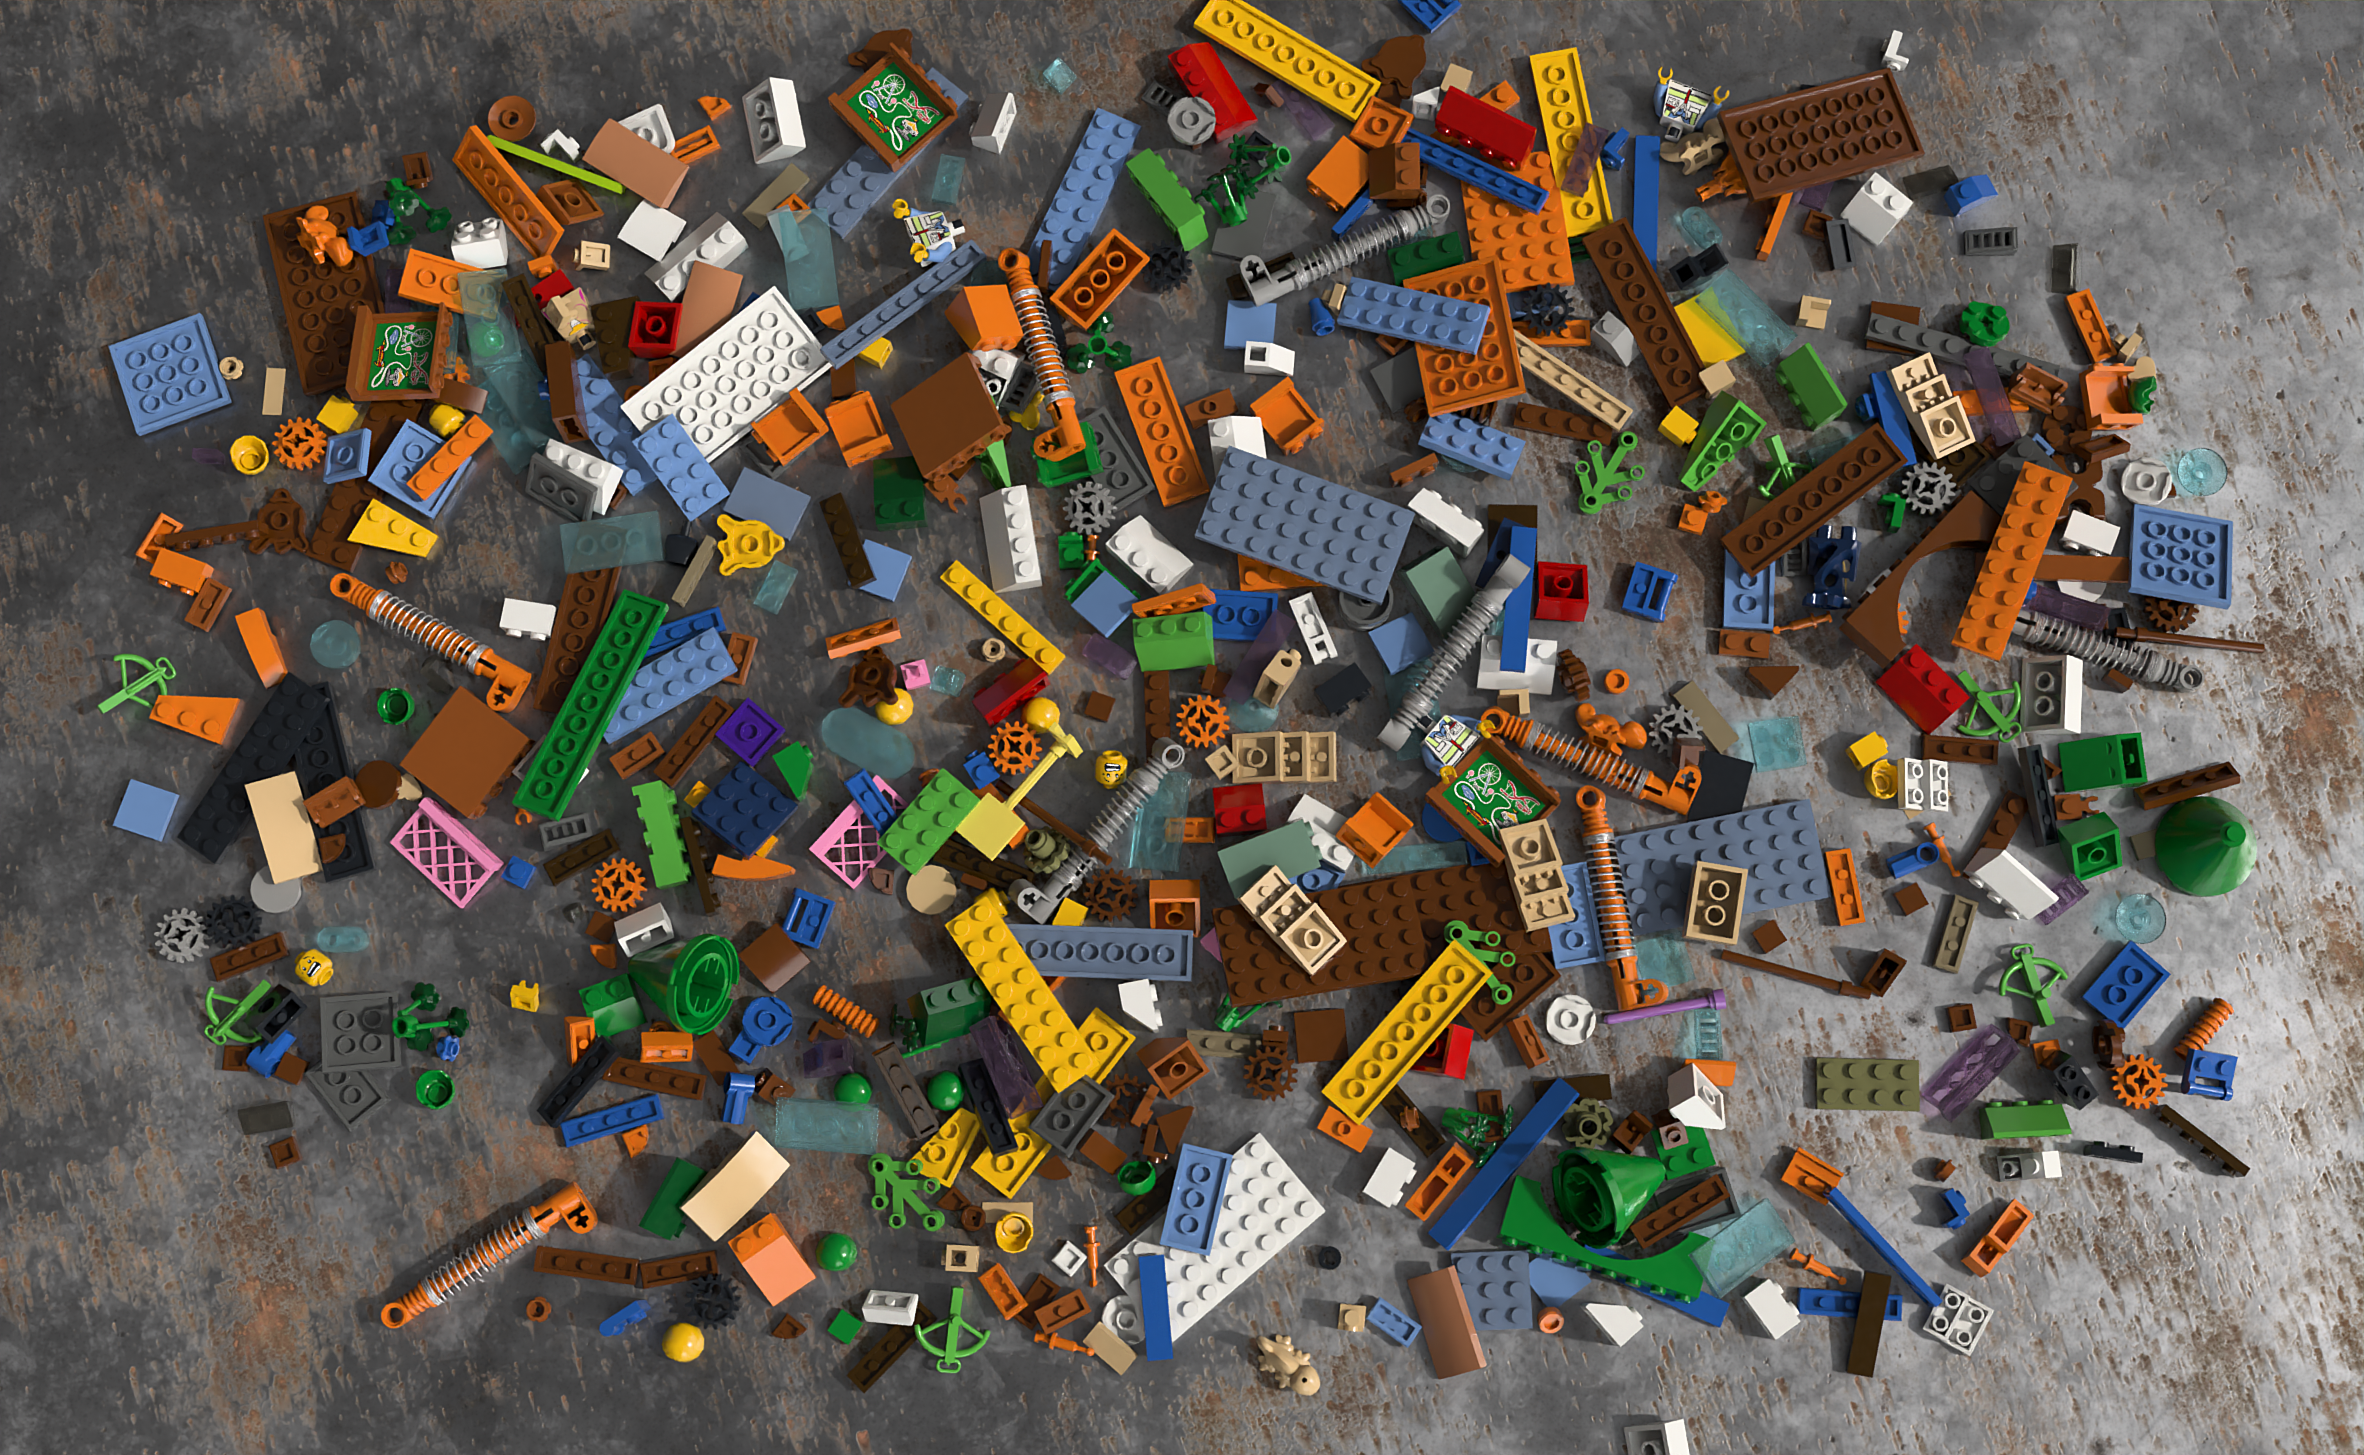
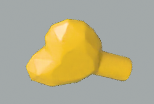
M1037 391L1022 415L1010 410V419L1014 422H1020L1026 430H1034L1039 424L1040 413L1038 406L1044 395Z

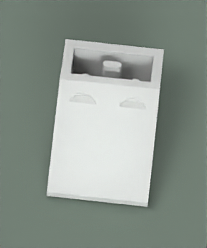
M970 349L969 353L978 357L982 364L978 370L990 395L995 400V406L999 413L1002 407L1000 403L1026 354L1015 349H993L987 352L982 350L971 351Z

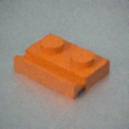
M1797 1147L1794 1156L1779 1180L1821 1205L1826 1206L1829 1200L1822 1192L1828 1186L1837 1188L1844 1173L1802 1148Z

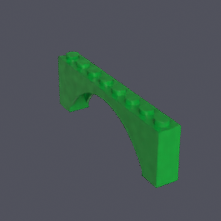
M1516 1175L1513 1179L1497 1233V1238L1502 1239L1503 1244L1517 1247L1518 1244L1527 1247L1526 1251L1532 1254L1541 1255L1545 1253L1551 1255L1552 1260L1560 1263L1570 1261L1576 1263L1578 1269L1584 1271L1594 1269L1600 1271V1275L1605 1278L1615 1279L1618 1277L1626 1280L1625 1283L1633 1287L1640 1288L1643 1285L1649 1287L1650 1292L1665 1296V1293L1673 1295L1675 1300L1681 1303L1690 1304V1301L1694 1302L1699 1298L1714 1239L1689 1231L1684 1235L1683 1241L1677 1246L1653 1257L1638 1260H1619L1604 1257L1582 1247L1562 1230L1544 1202L1540 1191L1541 1182Z

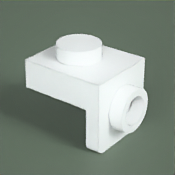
M1896 30L1892 32L1890 38L1885 37L1880 51L1884 52L1880 65L1885 68L1890 67L1892 72H1903L1909 59L1896 55L1903 34Z
M558 129L554 133H549L540 145L548 156L560 148L574 163L582 158L578 151L580 148L578 143L571 136L566 138Z

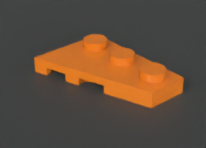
M158 695L149 718L222 745L240 699Z

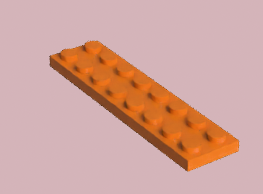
M2027 461L2024 462L1951 645L1996 662L2000 661L2073 480L2072 477Z

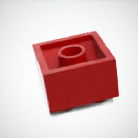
M636 301L628 347L639 358H663L676 350L683 304Z
M1538 561L1534 594L1535 618L1584 622L1589 605L1587 565Z
M1262 783L1212 788L1217 838L1251 835L1267 829Z
M1449 1023L1409 1070L1464 1080L1474 1030Z

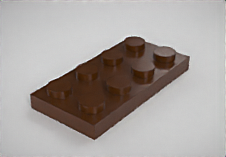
M1542 953L1515 957V963L1512 966L1506 967L1498 963L1491 969L1499 983L1505 984L1511 989L1512 997L1508 1003L1501 1005L1494 1002L1491 998L1492 989L1485 982L1460 1010L1461 1016L1484 1042L1489 1040L1506 1023L1512 1020L1561 977L1560 973ZM1512 958L1504 959L1503 962L1508 964ZM1500 990L1497 994L1498 998L1504 999L1506 991Z

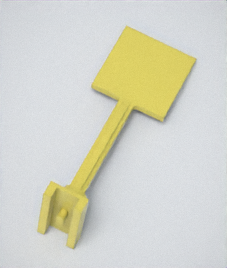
M1056 722L1049 728L1056 741L1050 746L1049 752L1006 801L1001 803L988 792L955 829L991 861L996 858L1025 824L1023 820L1012 812L1013 808L1058 757L1061 758L1065 752H1068L1077 759L1083 752L1075 738L1070 733L1068 736L1065 735Z

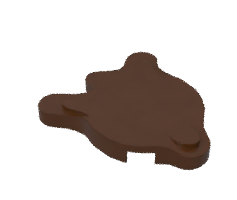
M902 28L900 30H886L875 34L862 50L849 54V65L862 68L864 73L867 72L891 51L889 45L891 42L897 48L903 47L910 56L908 59L912 62V32L909 29Z
M1417 34L1392 38L1381 47L1377 55L1363 60L1361 69L1364 73L1375 74L1383 86L1395 83L1399 97L1403 100H1408L1412 96L1413 82L1420 77L1425 68V40Z
M279 488L274 492L272 498L268 500L269 503L263 509L260 508L257 514V520L268 525L269 535H263L258 540H252L249 544V550L255 555H260L270 545H274L275 552L280 555L285 554L291 549H296L306 554L310 545L305 535L307 526L306 513L302 506L292 498L291 493L287 489Z
M873 646L862 657L864 661L859 663L857 667L853 665L850 669L848 687L838 699V703L844 709L850 708L859 699H862L863 704L867 708L872 707L878 702L894 705L898 701V695L894 691L897 680L896 667L887 658L880 646Z

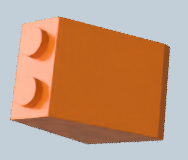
M1006 284L963 287L944 312L947 319L971 351L1011 350L1017 346V343L1024 336Z

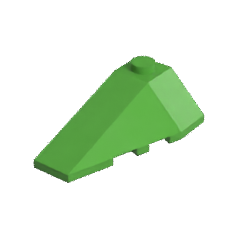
M1002 439L988 446L982 454L975 455L981 462V471L995 491L1011 487Z

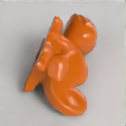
M320 205L310 207L306 211L304 219L301 217L296 218L301 232L296 234L300 245L309 251L315 264L320 265L324 263V252L326 250L337 266L347 265L353 258V250L347 239L338 237L337 227L331 222L326 221L329 214L328 209Z
M1589 703L1580 704L1575 709L1576 721L1586 732V735L1580 737L1578 742L1579 740L1582 741L1581 746L1583 748L1589 743L1588 751L1596 746V751L1599 750L1601 752V750H1604V754L1608 755L1611 753V757L1614 758L1622 755V750L1616 743L1635 750H1641L1647 742L1645 729L1635 721H1628L1622 726L1610 715H1596L1594 707Z

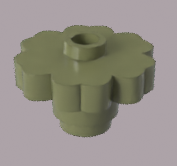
M1048 826L1031 830L1025 837V848L1023 850V854L1026 856L1025 864L1037 874L1042 871L1046 874L1051 873L1060 867V861L1067 859L1071 849V845L1068 843L1069 839Z
M1582 1097L1578 1104L1573 1102L1563 1114L1565 1122L1562 1123L1561 1129L1566 1140L1569 1142L1574 1141L1576 1147L1594 1148L1595 1144L1604 1145L1612 1134L1608 1127L1613 1123L1610 1111L1606 1106H1600L1595 1098ZM1591 1120L1590 1126H1582L1585 1121Z

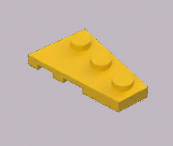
M373 498L347 540L349 542L366 544L372 547L385 548L426 558L439 537Z
M960 1108L920 1148L921 1150L912 1159H919L922 1162L923 1169L920 1172L921 1174L929 1178L935 1177L941 1184L951 1188L981 1127L975 1114ZM912 1163L911 1169L917 1171V1164Z

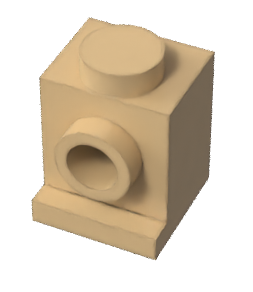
M947 1245V1250H942L941 1265H946L945 1271L978 1272L980 1246ZM959 1253L965 1255L963 1263H958L956 1260V1256Z
M1339 1303L1337 1329L1363 1332L1366 1306Z

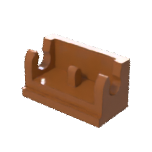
M2026 362L2011 374L2008 394L2046 414H2050L2053 409L2063 402L2064 397L2059 395L2068 388V383Z
M347 776L303 801L312 819L321 828L327 827L366 803L354 780Z

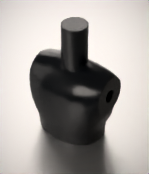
M684 520L680 534L667 535L664 549V561L667 564L682 568L690 566L699 546L698 540L689 537L692 522Z

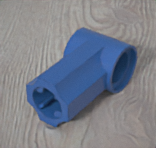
M1925 842L1886 859L1887 867L1893 878L1898 879L1936 862L1939 858V850L1933 843ZM1922 848H1926L1931 852L1930 861H1924L1920 857V850Z
M286 1029L273 1044L265 1041L262 1045L256 1047L248 1056L246 1063L263 1077L269 1078L277 1070L281 1062L280 1059L296 1040V1037Z
M727 1072L723 1084L725 1098L721 1121L743 1124L748 1098L752 1096L755 1087V1077L753 1075Z

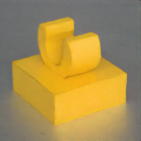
M522 980L519 986L513 985L510 991L512 1007L536 1012L539 1006L538 983H535L532 989L526 988L525 980Z

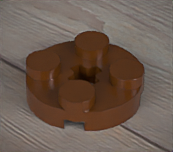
M2069 405L2057 406L2053 409L2052 413L2047 414L2043 419L2040 429L2042 438L2044 437V440L2055 450L2054 453L2059 455L2074 454L2075 445L2090 441L2092 436V430H2087L2085 413L2081 409ZM2061 426H2070L2072 433H2069L2067 436L2063 435L2064 431L2060 429Z
M2112 1019L2098 1020L2099 1026H2094L2092 1031L2093 1053L2099 1054L2101 1060L2096 1062L2098 1067L2103 1071L2124 1067L2125 1056L2122 1053V1043L2125 1041V1031L2123 1027H2117V1024Z

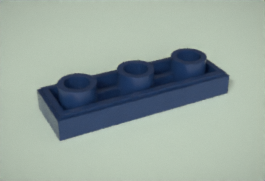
M1504 517L1475 586L1484 589L1503 562L1496 555L1502 554L1506 557L1510 553L1512 526H1526Z

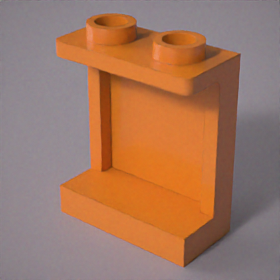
M1343 135L1306 179L1307 190L1314 197H1321L1326 201V205L1333 212L1338 211L1343 215L1350 202L1369 182V155Z
M2095 363L2089 365L2087 370L2079 373L2087 430H2130L2144 423L2142 414H2132L2127 397V375L2134 372L2133 366H2124L2123 363L2103 366V363Z
M1288 376L1253 402L1249 408V412L1253 417L1261 418L1262 428L1285 456L1290 453L1296 454L1304 447L1303 443L1309 438L1313 440L1323 432L1324 420L1317 417L1295 390L1294 383Z
M797 388L789 392L790 398L761 421L750 423L754 430L751 434L759 444L764 442L769 448L766 450L769 457L774 463L779 460L783 466L829 431L826 423Z
M869 391L855 392L850 396L851 398L845 401H834L828 405V408L824 409L848 467L894 449Z
M1375 792L1369 801L1343 824L1335 837L1373 869L1404 838L1413 826V822L1381 794Z

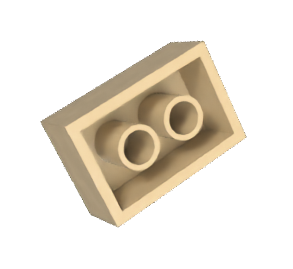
M1702 861L1693 863L1682 938L1727 946L1737 945L1748 869Z

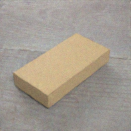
M1100 1321L1083 1340L1084 1344L1094 1349V1352L1120 1375L1127 1370L1138 1356L1134 1350Z

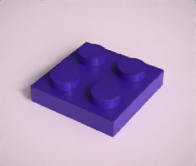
M747 698L715 735L749 765L754 767L786 730L751 699Z

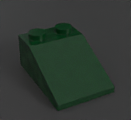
M914 456L873 460L875 520L879 532L928 527L924 477Z

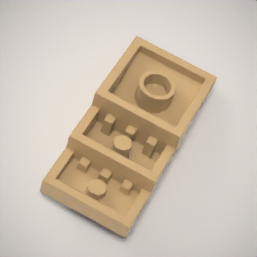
M1930 352L1886 371L1908 420L1934 460L1976 441L1959 395L1952 396L1944 374L1938 375Z
M1272 731L1232 734V755L1240 764L1239 767L1233 770V784L1337 782L1336 733L1334 731L1313 733L1307 731L1285 733Z
M295 771L246 784V792L274 885L323 871L317 843L306 806L303 804L304 800Z
M1542 819L1500 829L1498 833L1503 854L1506 855L1504 859L1526 932L1573 921L1575 914L1567 896L1569 888L1561 870L1563 862L1547 820Z
M1272 865L1237 898L1270 937L1310 975H1313L1347 942L1316 903H1311L1296 884H1291L1276 865Z
M752 1131L737 1150H731L716 1169H711L679 1208L715 1242L759 1201L790 1164L757 1131Z

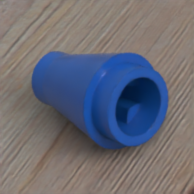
M1314 298L1310 300L1308 305L1310 308L1312 330L1318 336L1331 333L1335 329V320L1322 299Z

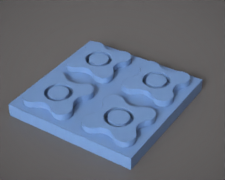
M201 313L108 346L136 433L139 436L232 403L224 377L219 369V362L204 317Z
M2134 504L2131 509L2128 592L2228 610L2231 606L2233 521Z

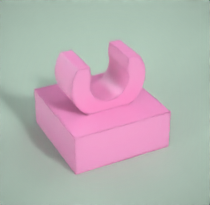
M924 659L900 666L908 691L931 684Z

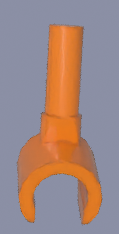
M518 808L515 822L521 825L520 816L525 814L527 822L530 823L532 815L528 811Z

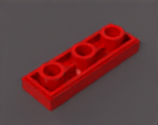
M558 269L532 287L531 290L536 300L542 298L537 303L540 310L547 307L551 298L558 295L562 298L574 291L575 288L563 271ZM509 303L500 310L513 328L518 330L520 324Z

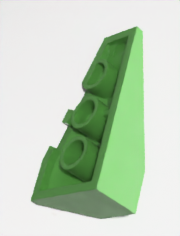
M1721 390L1704 416L1678 480L1696 492L1717 474L1718 468L1726 461L1730 463L1735 458L1734 454L1742 447L1747 448L1750 446L1767 422L1739 399Z

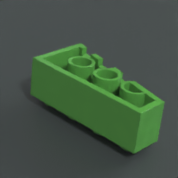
M1147 148L1125 163L1129 177L1146 200L1151 198L1150 203L1159 218L1163 216L1169 232L1173 237L1179 236L1184 252L1190 251L1209 238L1203 218L1205 212L1198 202L1194 204L1188 189L1185 186L1181 187L1177 183L1179 182L1177 176L1171 169L1168 171L1164 167L1165 162L1158 153L1155 155L1150 148Z
M661 780L631 787L633 796L637 795L640 799L641 805L637 807V812L643 825L646 824L647 829H644L643 835L648 849L652 848L653 853H649V859L657 888L664 890L689 884V876H693L690 862H686L684 852H687V844L685 838H681L679 832L682 824L680 814H676L674 804H677L674 789L670 790V787Z

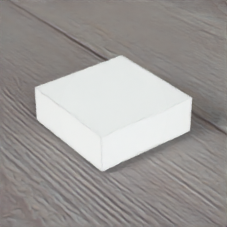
M1067 1241L1051 1261L1072 1277L1087 1259V1256L1071 1242Z

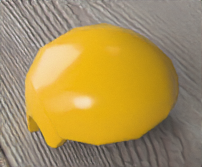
M244 435L236 439L230 448L232 463L236 470L242 474L256 475L263 471L269 462V453L265 443L254 435Z
M894 688L895 693L898 695V701L894 705H887L884 702L875 704L874 711L877 719L887 726L902 724L912 715L914 705L912 698L907 691L901 688Z
M1036 697L1027 701L1023 706L1020 719L1023 726L1026 723L1029 725L1028 731L1035 729L1037 734H1045L1050 732L1049 728L1054 722L1059 723L1060 712L1052 700L1045 697Z
M1887 759L1871 764L1866 770L1863 780L1867 791L1880 799H1888L1895 796L1898 792L1897 766L1887 763Z
M1016 1211L1002 1215L998 1219L994 1230L997 1245L1003 1251L1013 1254L1024 1251L1033 1237L1031 1220L1024 1213Z
M678 1322L669 1326L665 1331L661 1346L665 1355L670 1359L679 1362H689L700 1355L704 1346V1337L698 1327L689 1323Z

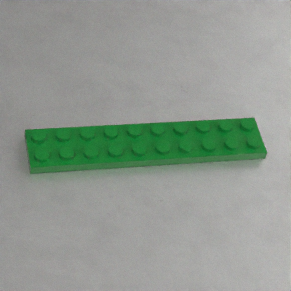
M626 589L623 590L512 801L514 806L559 822L669 610L666 603Z

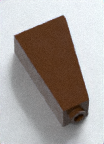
M569 340L545 345L552 420L566 444L588 440L590 437L575 352Z

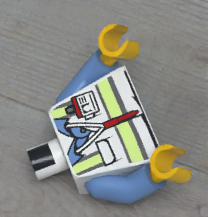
M1660 66L1658 69L1660 80L1656 82L1653 95L1656 114L1660 117L1659 124L1668 127L1665 138L1671 142H1678L1681 133L1689 134L1693 133L1694 130H1701L1706 121L1715 118L1722 106L1721 101L1727 99L1730 92L1728 90L1725 97H1720L1718 90L1721 86L1714 90L1715 99H1712L1713 95L1671 80L1670 78L1673 75L1671 67L1669 75L1662 76V66Z
M896 199L892 205V208L895 209L893 212L895 218L900 219L905 215L904 222L912 243L909 253L911 255L915 254L914 260L920 262L922 267L932 262H943L956 249L953 237L965 233L961 219L947 223L941 211H920L908 207V204L902 199Z
M1445 714L1436 723L1428 715L1424 716L1417 726L1427 734L1420 743L1425 766L1436 775L1441 776L1444 784H1449L1447 775L1457 777L1454 766L1479 738L1480 735L1478 733L1481 732L1483 737L1489 739L1491 735L1485 730L1487 728L1496 729L1494 724L1490 720L1480 721L1471 717L1454 714L1450 716Z

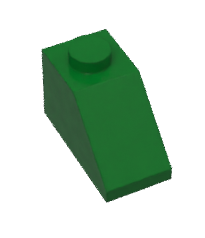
M799 741L772 757L796 798L801 802L805 799L814 767L810 759L814 756L807 745L802 747Z

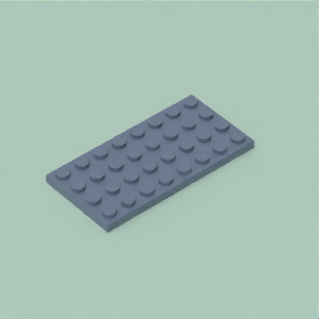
M1229 446L1196 530L1195 538L1382 605L1415 512Z
M1810 799L1614 837L1616 842L1614 849L1617 850L1615 855L1619 858L1617 865H1620L1619 873L1622 874L1620 879L1623 881L1624 897L1627 898L1625 902L1628 905L1627 912L1630 914L1629 921H1631L1630 926L1633 930V936L1683 927L1692 866L1696 861L1748 869L1741 915L1831 897Z

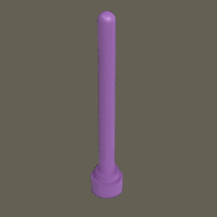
M1723 989L1712 990V993L1707 994V997L1608 1014L1604 1017V1022L1606 1024H1615L1703 1007L1721 1010L1726 1009V1000Z

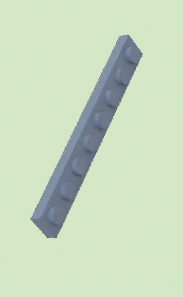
M972 239L947 256L943 262L933 266L821 347V354L837 370L987 261V255Z

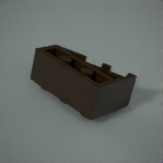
M638 295L590 306L603 373L609 382L634 377L636 354L628 347L635 303L636 301H641Z

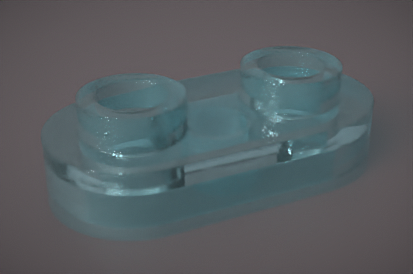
M1690 207L1684 212L1682 226L1702 249L1706 250L1714 243L1720 246L1723 239L1722 231L1700 207ZM1696 215L1699 217V220L1693 221L1691 216ZM1712 233L1715 238L1709 239L1707 234Z
M327 927L321 930L317 937L318 946L323 951L329 953H359L364 951L370 942L367 931L359 927ZM335 936L336 942L330 945L329 939ZM360 936V943L355 945L354 938Z

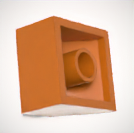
M1200 879L1150 880V929L1193 930V937H1201Z

